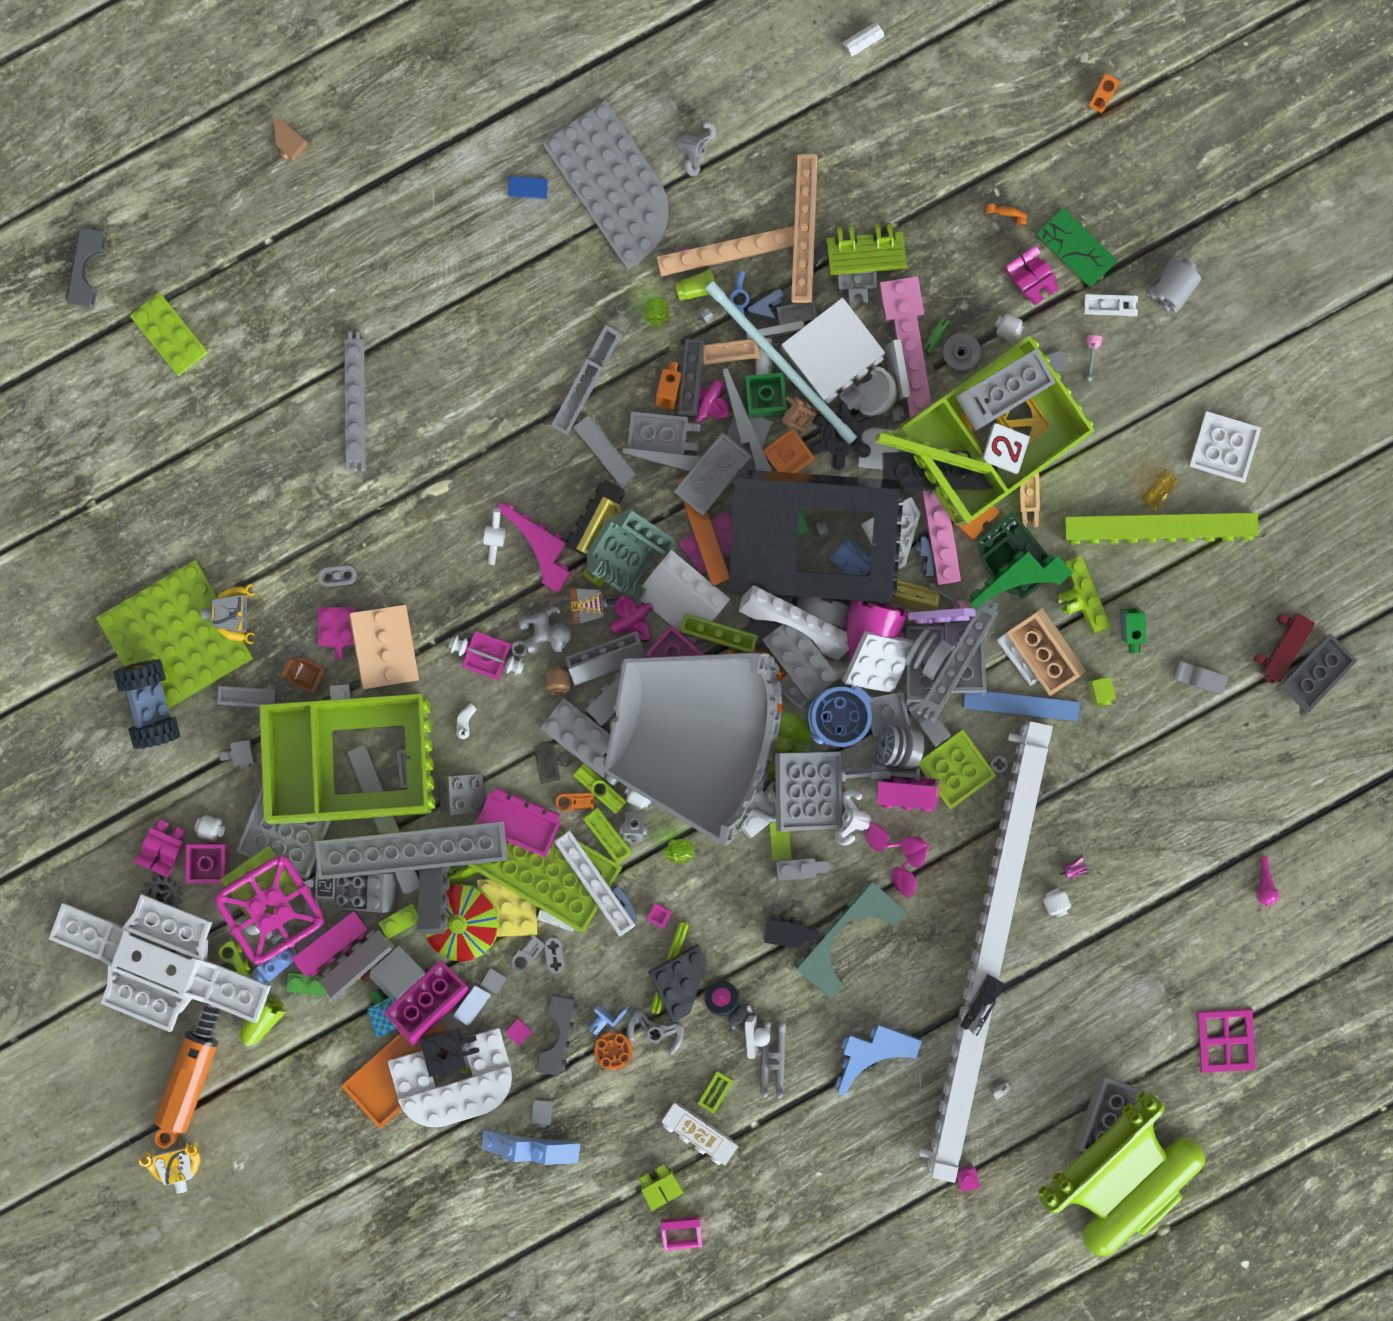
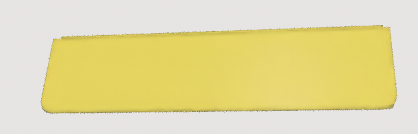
M898 580L896 597H892V603L921 611H935L938 608L940 594L933 589Z

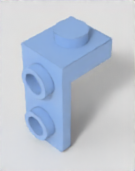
M287 948L256 967L251 972L252 978L268 984L293 962L292 958L294 955Z

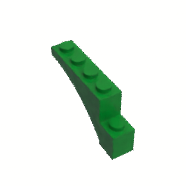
M1026 549L1024 551L1020 550L1013 556L1014 560L1011 563L1004 564L998 570L999 573L995 577L991 576L984 582L985 586L972 592L968 601L976 609L993 596L1020 585L1053 582L1060 585L1073 572L1056 553L1048 555L1043 560L1044 564L1040 565Z

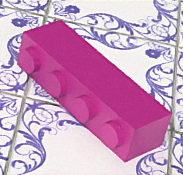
M353 911L294 956L292 960L305 977L309 974L313 977L321 971L319 967L323 963L328 965L336 959L335 954L340 950L344 953L351 948L352 945L350 943L353 940L357 939L360 941L367 935L365 931L369 928L356 911Z

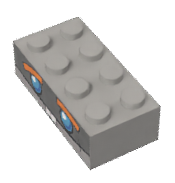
M781 623L760 640L806 701L813 699L840 678L810 638L796 628Z

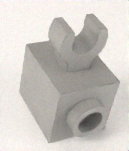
M252 740L230 743L231 751L219 753L220 761L233 759L234 766L240 765V769L252 767L251 763L256 762Z

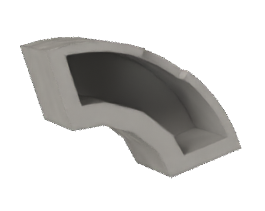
M799 596L796 607L835 627L846 628L850 606L827 598Z

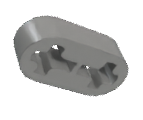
M550 937L545 943L547 967L551 973L558 974L565 967L563 946L559 938ZM551 941L559 945V947H556V954H553L552 948H548ZM553 957H557V962L561 963L558 970L551 967V964L554 962Z

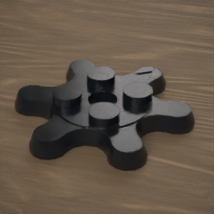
M842 400L837 403V412L835 414L857 436L852 443L848 444L844 439L838 440V432L821 412H816L817 415L812 420V423L820 428L821 434L818 439L809 443L808 449L812 454L829 451L832 455L831 466L835 470H841L845 467V458L849 453H856L862 458L870 455L871 448L863 442L862 433L874 425L872 416L864 415L861 418L855 419L851 416L850 410Z

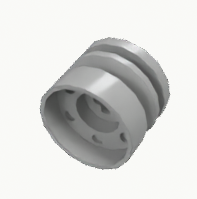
M925 629L911 645L905 663L911 665L916 659L913 668L918 669L924 664L922 674L934 680L943 669L955 646L946 640H942L936 645L937 635L933 634L928 640L931 631Z
M892 725L884 726L880 731L876 745V755L879 763L907 769H914L919 765L924 751V738L921 731L910 728L903 729L902 727Z

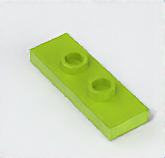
M598 807L583 818L617 864L633 853Z

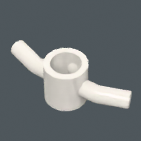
M499 508L493 509L492 526L486 525L483 543L490 545L487 563L489 565H495L497 546L503 547L505 528L499 527L501 511Z

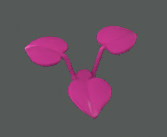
M872 821L869 822V828L865 829V837L872 849L881 852L885 849V846L888 848L901 846L907 861L901 866V869L899 867L892 869L891 880L899 893L907 898H911L916 891L917 884L912 873L905 870L908 864L917 868L924 863L928 854L929 843H925L921 837L913 838L909 836L903 838L901 842L887 843L889 840L887 832L880 825Z

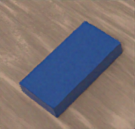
M509 176V197L547 199L548 179Z

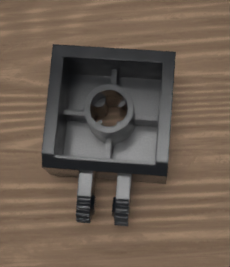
M772 914L766 920L764 943L800 948L804 945V940L816 941L819 939L820 934L815 929L807 928L801 918L791 917L790 920H787L782 915Z
M460 1027L423 1036L420 1039V1044L429 1077L467 1068L469 1065L467 1056L478 1053L480 1050L479 1047L465 1050L464 1044L476 1041V1036L462 1038ZM442 1048H445L444 1051L448 1050L449 1053L446 1056L441 1053Z

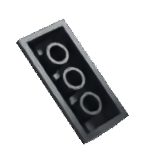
M607 480L604 483H599L595 490L597 493L594 500L590 499L585 507L587 512L584 516L580 515L575 523L578 527L574 533L571 531L565 540L568 542L566 545L568 548L587 558V554L576 548L602 498L605 497L620 504L626 494L624 489Z

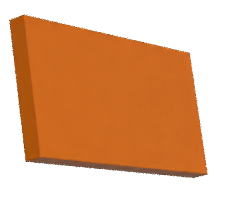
M438 1021L425 1035L445 1031L446 1029ZM399 1033L341 1085L379 1129L402 1109L398 1101L388 1060L422 1050L420 1039L412 1046ZM442 1048L441 1053L446 1056L449 1052L447 1049L444 1051L445 1048Z

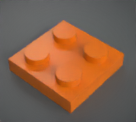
M793 428L763 450L766 458L777 472L798 473L815 460V457Z

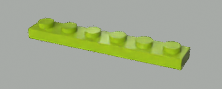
M883 431V433L876 434L875 443L983 474L989 473L992 465L986 463L985 459L977 457L975 460L970 459L965 453L957 452L953 454L944 447L932 448L930 443L922 441L915 443L912 442L913 439L910 437L901 436V438H898L889 431Z

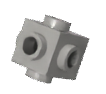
M625 812V821L620 824V833L624 834V841L629 843L643 842V835H647L648 824L644 823V813Z

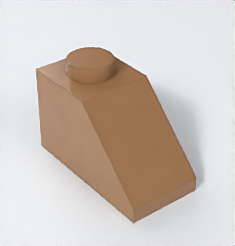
M275 116V141L277 148L280 150L278 154L285 160L290 158L294 162L308 143L280 118Z

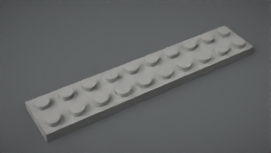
M504 821L314 841L318 880L508 860Z

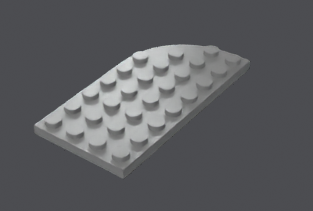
M605 100L542 142V145L626 269L629 270L648 257L659 245L668 224V200L660 180Z

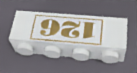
M675 1100L661 1120L666 1130L671 1133L673 1130L677 1132L682 1141L686 1143L690 1141L696 1145L694 1148L702 1154L706 1152L712 1156L710 1159L718 1165L721 1163L726 1165L738 1148L736 1141Z

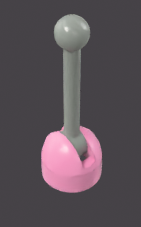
M1087 335L1086 344L1091 348L1088 374L1085 376L1088 382L1093 379L1091 374L1094 351L1101 345L1102 336Z
M934 582L928 584L929 589L935 590L954 604L953 609L969 608V603L964 600L955 601L937 588Z

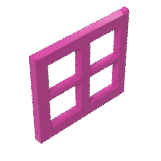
M1252 1008L1198 1011L1196 1013L1198 1016L1202 1073L1256 1070L1252 1014L1254 1010ZM1244 1017L1245 1035L1229 1036L1228 1018ZM1223 1018L1224 1037H1207L1206 1019ZM1246 1043L1247 1062L1231 1063L1230 1044ZM1209 1045H1224L1225 1063L1209 1064Z

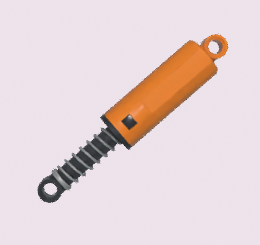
M230 963L220 965L236 972V968ZM203 1003L205 1008L204 1011L201 1010V1018H198L200 1020L199 1025H195L197 1027L196 1032L186 1031L154 1119V1123L160 1127V1130L155 1135V1143L160 1148H168L177 1141L178 1133L187 1132L218 1045V1041L212 1038L214 1036L212 1031L217 1028L215 1023L219 1022L217 1017L222 1013L219 1008L207 1003ZM163 1133L170 1135V1141L163 1139Z

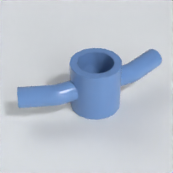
M738 270L735 291L732 292L730 301L744 315V309L749 304V295L742 289L746 272ZM742 295L745 303L743 305L735 304L733 301L734 297Z

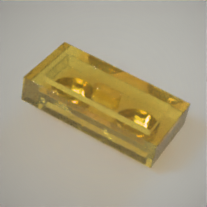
M1165 469L1143 496L1142 500L1150 509L1156 511L1179 481L1170 471Z

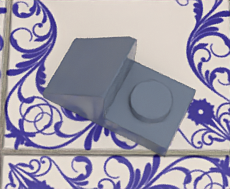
M781 289L776 290L748 307V314L775 321V316L769 306L773 308L779 305L784 294Z

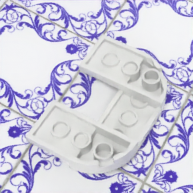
M499 1027L471 1035L476 1036L477 1040L464 1044L465 1050L473 1047H479L480 1050L478 1053L467 1056L473 1076L436 1087L433 1076L429 1077L422 1050L388 1060L398 1101L405 1114L420 1125L442 1127L486 1114L497 1108L506 1098L512 1080L511 1068Z

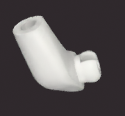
M473 703L467 705L457 716V736L460 739H466L469 736V719L477 710Z

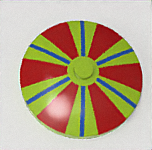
M468 884L450 885L449 890H447L449 907L446 908L448 926L445 927V934H427L425 936L431 947L441 956L454 961L473 960L487 952L495 942L499 931L498 911L491 898L481 889Z

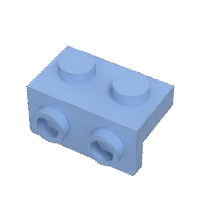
M849 538L842 543L829 559L843 572L850 575L866 576L871 568V554L865 552L856 541Z

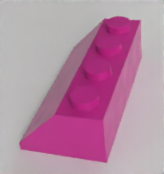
M440 960L391 1005L384 1014L399 1033L413 1046L469 993L468 987Z

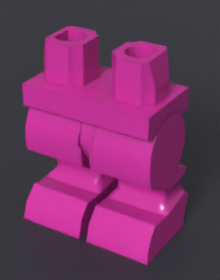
M1037 245L1003 268L1006 274L1012 278V282L1015 283L1024 299L1028 298L1034 306L1044 300L1038 291L1044 287L1049 296L1059 290L1054 280L1056 276L1052 273L1051 268L1046 261L1038 257L1040 252ZM1023 265L1028 268V271L1024 270Z
M159 819L155 826L150 828L142 844L143 852L137 855L133 862L165 877H171L174 864L177 863L182 847L186 842L183 840L186 830L176 826L172 835L166 833L170 823ZM160 854V860L156 863V858Z

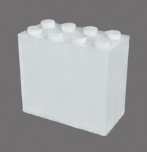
M843 298L784 342L780 349L801 378L828 404L837 397V392L840 390L844 391L850 387L854 379L857 378L859 381L868 372L867 369L871 366L874 369V367L880 365L884 360L883 356L885 354L884 350Z

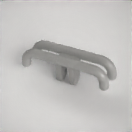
M764 1021L763 1028L767 1029L769 1033L771 1023L770 1021ZM781 1021L778 1025L777 1050H770V1042L762 1047L760 1094L763 1098L768 1096L769 1069L776 1070V1097L780 1099L784 1095L786 1023L784 1021Z

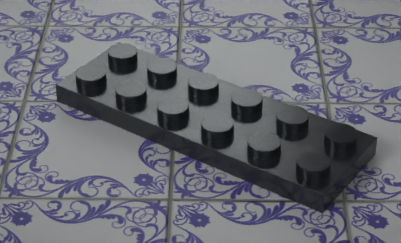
M949 451L953 454L957 452L965 453L968 455V458L972 459L969 451ZM910 452L882 453L883 479L901 480V486H904V491H936L935 488L937 486L927 479L924 473L925 469L921 468L914 460L913 456L915 454ZM932 459L953 490L994 489L983 473ZM992 465V467L998 474L997 466Z

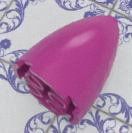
M851 600L846 626L849 661L851 662L865 631L888 638L899 637L908 611L900 607L894 608V606L884 602Z

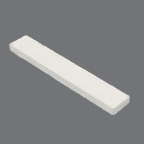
M570 830L556 839L554 843L619 937L636 926Z

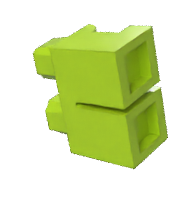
M664 1163L655 1168L659 1176L655 1180H652L648 1172L639 1177L642 1185L641 1191L651 1211L667 1203V1200L669 1202L684 1193V1189L676 1179L673 1171H669Z

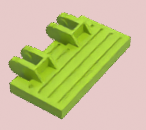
M887 223L886 232L888 237H881L880 224H875L876 242L873 240V234L858 235L857 243H855L853 226H849L848 229L850 240H843V230L841 227H837L838 245L835 244V237L827 238L830 275L907 269L903 232H895V240H893L892 224Z

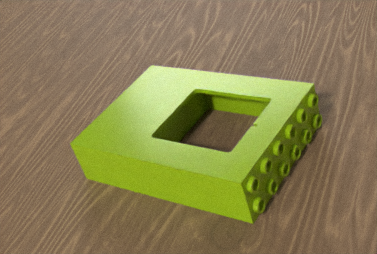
M423 694L260 705L264 821L275 825L432 814V809H435V797L431 795V790L434 789V778L430 775V770H433V759L429 756V751H432V740H430L428 732H431L432 728L431 721L427 717V713L431 712L428 699ZM404 726L406 757L410 756V759H406L408 788L400 791L336 795L333 731Z

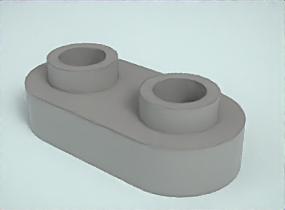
M348 565L324 568L318 574L320 584L325 587L350 585L357 579L356 570ZM346 572L351 573L349 579H346L344 576ZM327 574L332 575L330 581H327L325 578Z

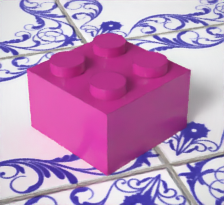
M229 843L186 844V883H222L220 879L229 873Z

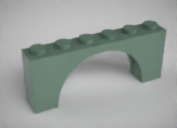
M872 881L864 883L859 889L861 892L857 898L853 896L850 899L845 912L840 911L834 918L836 922L832 927L828 925L821 933L823 937L810 945L809 949L811 951L806 956L803 954L796 962L798 964L796 969L831 1000L844 986L843 982L836 976L830 959L831 945L837 932L848 922L862 917L879 918L895 927L908 913Z

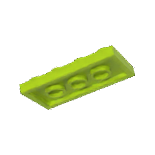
M160 292L130 315L132 320L178 376L208 353L206 348Z

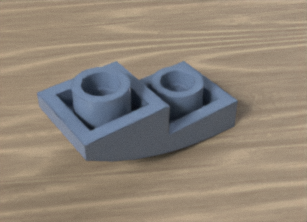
M921 537L920 541H916V552L919 553V557L926 558V561H922V572H925V577H933L934 561L932 551L926 537Z
M617 885L612 892L620 904L622 902L625 904L623 908L635 924L637 916L634 907L623 889Z

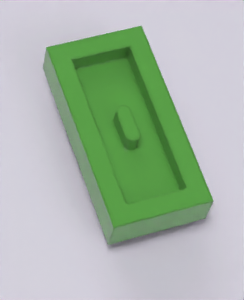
M288 972L286 992L325 996L326 990L320 982L324 977L322 975L311 977L310 974L305 977L303 973Z

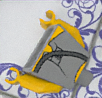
M250 584L244 588L232 587L218 594L217 599L212 600V608H202V619H212V627H216L217 632L229 640L253 644L254 642L247 640L249 635L255 636L254 633L247 632V597L255 595V593L250 594L248 592V588L254 587V585Z

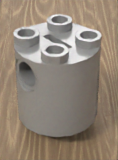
M1169 258L1145 294L1152 300H1158L1160 302L1159 306L1165 311L1171 310L1177 313L1201 281V277L1197 273V266L1187 258Z

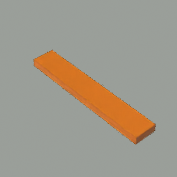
M685 477L677 479V484L679 485ZM683 500L712 587L728 582L729 574L708 513L706 512L704 516L700 515Z

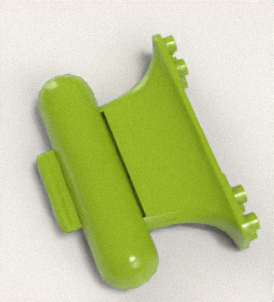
M1139 1092L1136 1097L1137 1101L1133 1105L1128 1104L1123 1108V1115L1118 1118V1121L1069 1168H1066L1062 1173L1060 1171L1056 1172L1052 1176L1053 1181L1048 1186L1043 1185L1038 1190L1041 1203L1052 1214L1059 1213L1068 1204L1072 1203L1082 1205L1096 1214L1083 1229L1082 1239L1087 1250L1098 1257H1107L1113 1254L1136 1231L1140 1235H1145L1181 1201L1182 1195L1179 1190L1205 1164L1203 1148L1200 1143L1189 1137H1180L1174 1140L1165 1150L1162 1149L1154 1133V1122L1163 1114L1165 1106L1153 1093Z

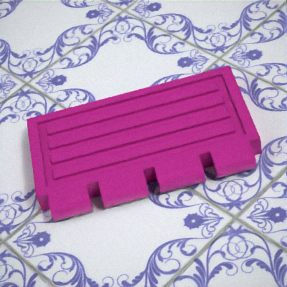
M496 787L494 793H489L476 824L504 821L506 842L546 858L561 823L558 821L560 814L547 809L546 814L543 815L544 807L531 801L528 807H524L526 799L512 794L510 800L506 798L509 792Z

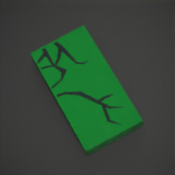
M1064 208L1035 235L1089 288L1118 261Z

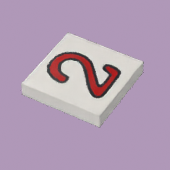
M994 423L992 424L982 459H985L989 464L1017 474L1019 473L1030 437Z

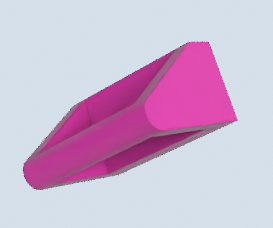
M699 1216L661 1219L664 1251L702 1247ZM696 1228L698 1240L667 1243L666 1230Z

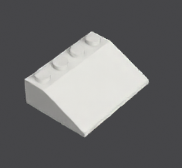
M672 550L641 586L646 591L640 600L645 604L650 603L653 608L652 610L677 631L680 630L685 613L713 621L730 601L729 597L717 587H712L711 582ZM681 633L683 636H685V637H686L689 641H691L693 644H694V643L696 642V640L698 639V638H696V637H692V636H689V635H686V634Z

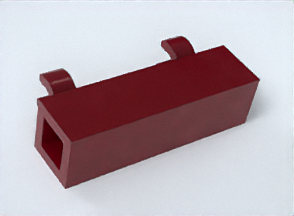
M1283 613L1279 614L1276 621L1287 626L1277 645L1269 658L1260 653H1256L1253 658L1255 662L1264 666L1260 674L1264 676L1263 679L1271 684H1274V682L1281 683L1315 625L1313 621L1299 613L1294 614L1292 619Z

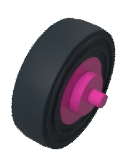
M715 982L709 986L705 993V1004L714 1015H730L739 1005V993L735 986L729 982Z

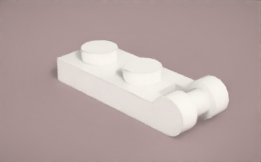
M1085 294L1084 315L1137 316L1136 303H1138V296ZM1123 302L1128 303V309H1123Z

